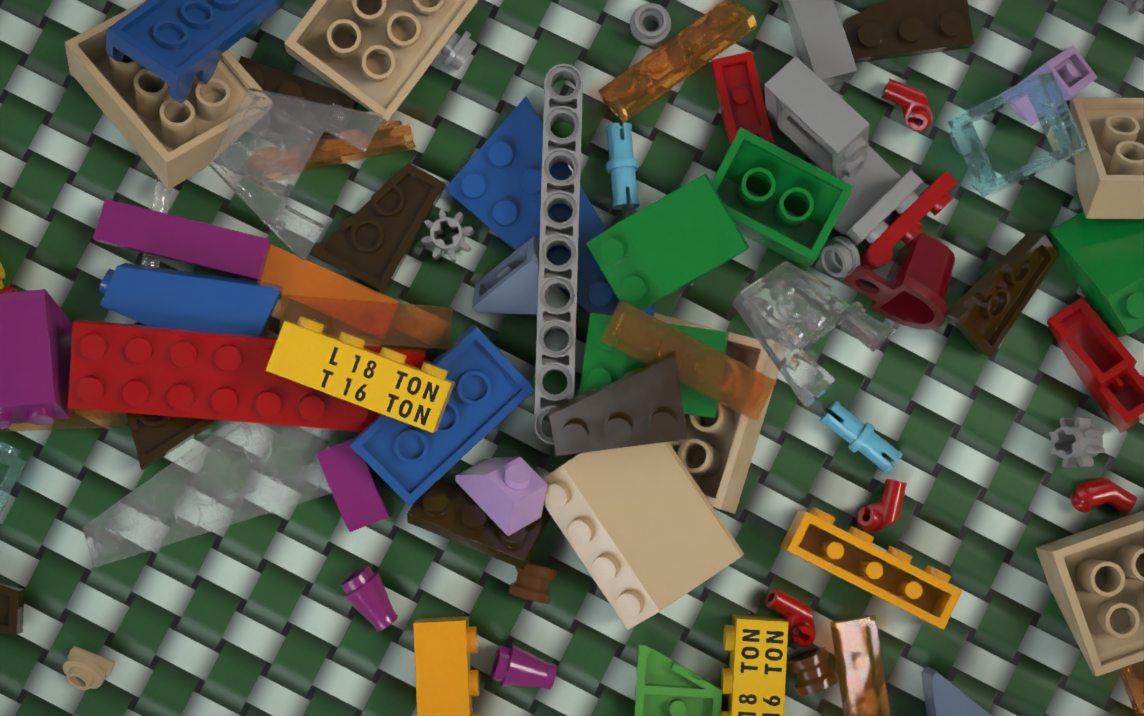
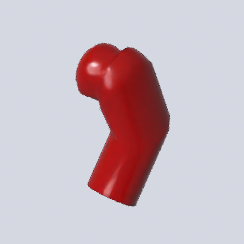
M889 78L881 98L901 106L906 124L911 130L915 132L925 131L933 120L932 111L925 93Z
M1103 477L1080 483L1075 488L1076 492L1070 498L1072 506L1083 513L1089 512L1093 506L1108 503L1120 512L1127 514L1132 510L1137 501L1135 495Z
M886 479L882 499L858 511V525L866 532H878L897 522L900 517L907 483Z
M778 588L771 589L766 596L765 605L782 614L783 618L789 622L788 635L792 641L803 647L811 645L816 638V631L809 606Z

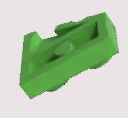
M638 643L634 716H721L722 689L647 644Z

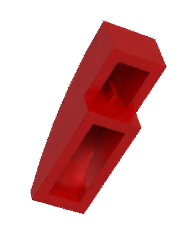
M1081 297L1047 320V324L1059 346L1088 391L1119 432H1124L1144 419V378L1134 368L1137 361L1085 299Z

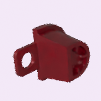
M921 232L899 250L886 279L864 267L857 266L846 275L843 282L848 287L872 299L873 302L870 309L904 326L932 330L941 327L947 318L945 313L948 311L945 299L955 263V256L946 245ZM858 279L870 281L878 288L866 286Z

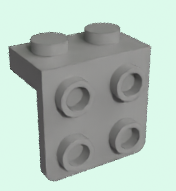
M869 145L865 157L867 162L862 169L851 178L846 175L841 179L854 186L833 227L840 236L849 239L856 246L864 239L870 244L874 242L889 227L883 220L894 210L901 215L918 198L913 191L923 182L912 170L903 177H900Z

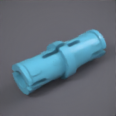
M623 122V128H620L619 123H613L605 127L609 151L606 173L611 174L613 209L622 210L623 205H625V210L635 209L640 206L635 174L639 169V162L637 159H634L632 124Z
M834 401L828 409L838 416L841 421L839 422L826 412L819 421L848 442L847 447L851 451L856 452L858 450L879 467L883 473H889L895 466L881 454L884 453L892 461L898 463L903 453L877 435L872 424L869 422L862 423L840 405V402Z

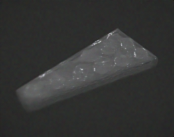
M230 421L83 526L94 568L332 494L316 454L328 449L322 428Z

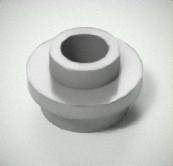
M646 3L639 6L633 12L630 19L632 35L636 40L646 45H655L666 39L671 29V18L668 11L656 3ZM652 19L656 21L658 28L654 31H648L643 27V22Z
M467 30L462 37L455 32L441 50V53L446 56L442 63L445 67H448L450 64L458 71L477 46V43L469 38L471 33Z
M837 236L829 240L826 247L823 248L821 261L823 267L831 276L845 278L851 270L860 266V253L856 245L849 239Z

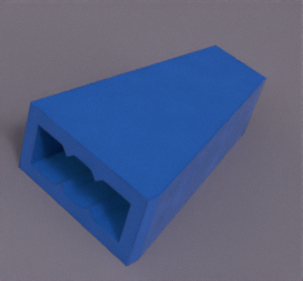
M130 263L118 265L115 271L109 269L99 287V292L104 294L100 306L146 326L256 336L263 335L283 290V287L272 283Z

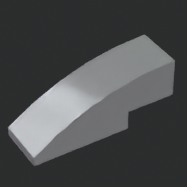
M782 0L797 55L802 56L803 63L827 85L851 80L857 72V68L834 1Z

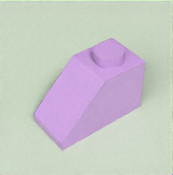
M1072 45L1043 64L1006 94L1011 99V105L1015 113L1033 126L1098 77Z
M521 457L488 458L456 475L455 481L507 536L541 518L548 484Z

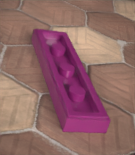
M109 199L104 200L93 237L94 240L100 243L259 282L262 278L271 241L267 238Z

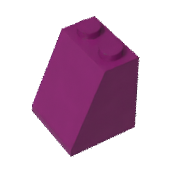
M46 289L0 293V429L9 428L14 423L29 422L34 425H49L56 419L70 418V408L67 407L73 324Z

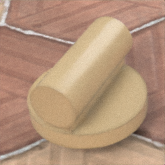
M74 646L63 664V671L66 674L67 681L72 686L81 690L96 689L110 675L115 662Z

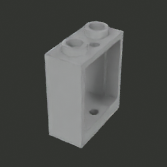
M795 56L764 84L768 120L818 168L839 179L846 175L851 178L867 162L865 157L869 145L870 124Z

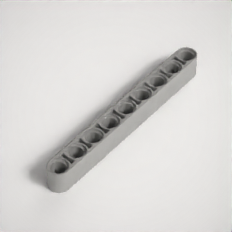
M565 63L552 67L546 74L544 82L534 428L539 439L550 445H554V440L543 433L541 428L542 421L550 414L551 408L574 398L583 80L577 68ZM560 80H568L574 84L575 90L570 95L561 96L556 94L552 87ZM559 121H566L574 127V132L566 138H559L551 132V128ZM559 162L567 163L572 167L573 174L566 180L553 178L549 171L554 164ZM555 204H565L571 209L572 216L566 222L558 223L550 219L548 212ZM557 245L564 246L570 251L571 258L564 265H553L546 257L550 248ZM555 287L564 288L570 295L567 305L562 308L549 306L545 297L550 289ZM553 329L564 331L569 338L568 345L561 351H551L544 344L545 335ZM553 371L564 374L568 382L566 389L556 395L545 391L542 384L546 374Z

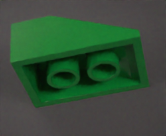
M707 174L696 178L623 219L586 243L629 317L646 312L750 248Z
M1083 211L1047 231L1089 305L1113 334L1118 338L1144 326V219L1086 218Z
M590 313L579 395L596 387L602 388L623 378L624 374L638 367L640 369L660 361L662 356L675 351L684 414L716 418L729 332Z

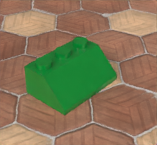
M741 127L711 182L742 235L805 268H808L816 261L854 188L849 183Z

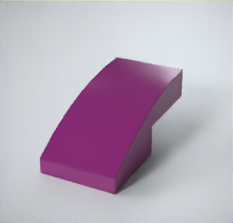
M352 440L316 453L349 532L390 517L376 478H373L368 463L350 446Z

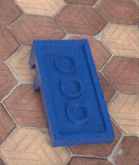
M147 0L107 29L106 52L115 61H121L124 55H127L169 83L171 98L178 103H183L192 88L194 77L196 76L199 81L206 85L216 70L220 55L279 10L282 0Z
M476 325L466 329L448 352H443L430 363L447 370L446 379L455 382L436 432L431 433L380 414L350 442V446L409 506L535 390L532 384Z

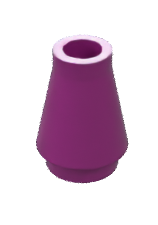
M369 565L357 570L340 584L345 592L343 597L374 626L377 632L385 629L398 618L378 571L373 573Z
M513 644L509 647L500 645L493 661L491 679L500 681V686L535 687L550 690L555 681L557 665L548 663Z

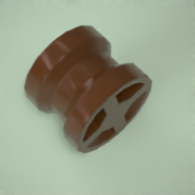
M528 561L524 570L515 566L518 572L515 582L510 584L508 593L530 601L549 604L551 594L548 591L551 581L556 579L558 570Z
M825 647L805 651L787 660L788 670L794 673L797 679L795 689L799 696L817 693L838 682L835 672L828 668L826 661L829 656Z

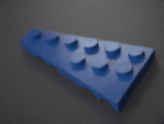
M527 97L521 101L445 188L447 194L514 251L533 236L540 241L543 123ZM564 162L554 164L549 171L551 176L557 180H566L573 174L568 164ZM580 186L577 305L589 315L590 313L652 321L654 313H657L654 307L632 317L627 315L586 243L607 229ZM555 204L550 208L548 216L554 222L562 223L570 219L572 211L565 204ZM557 245L550 248L546 257L553 265L559 266L569 261L571 253L566 247ZM557 287L570 298L569 293L564 288Z

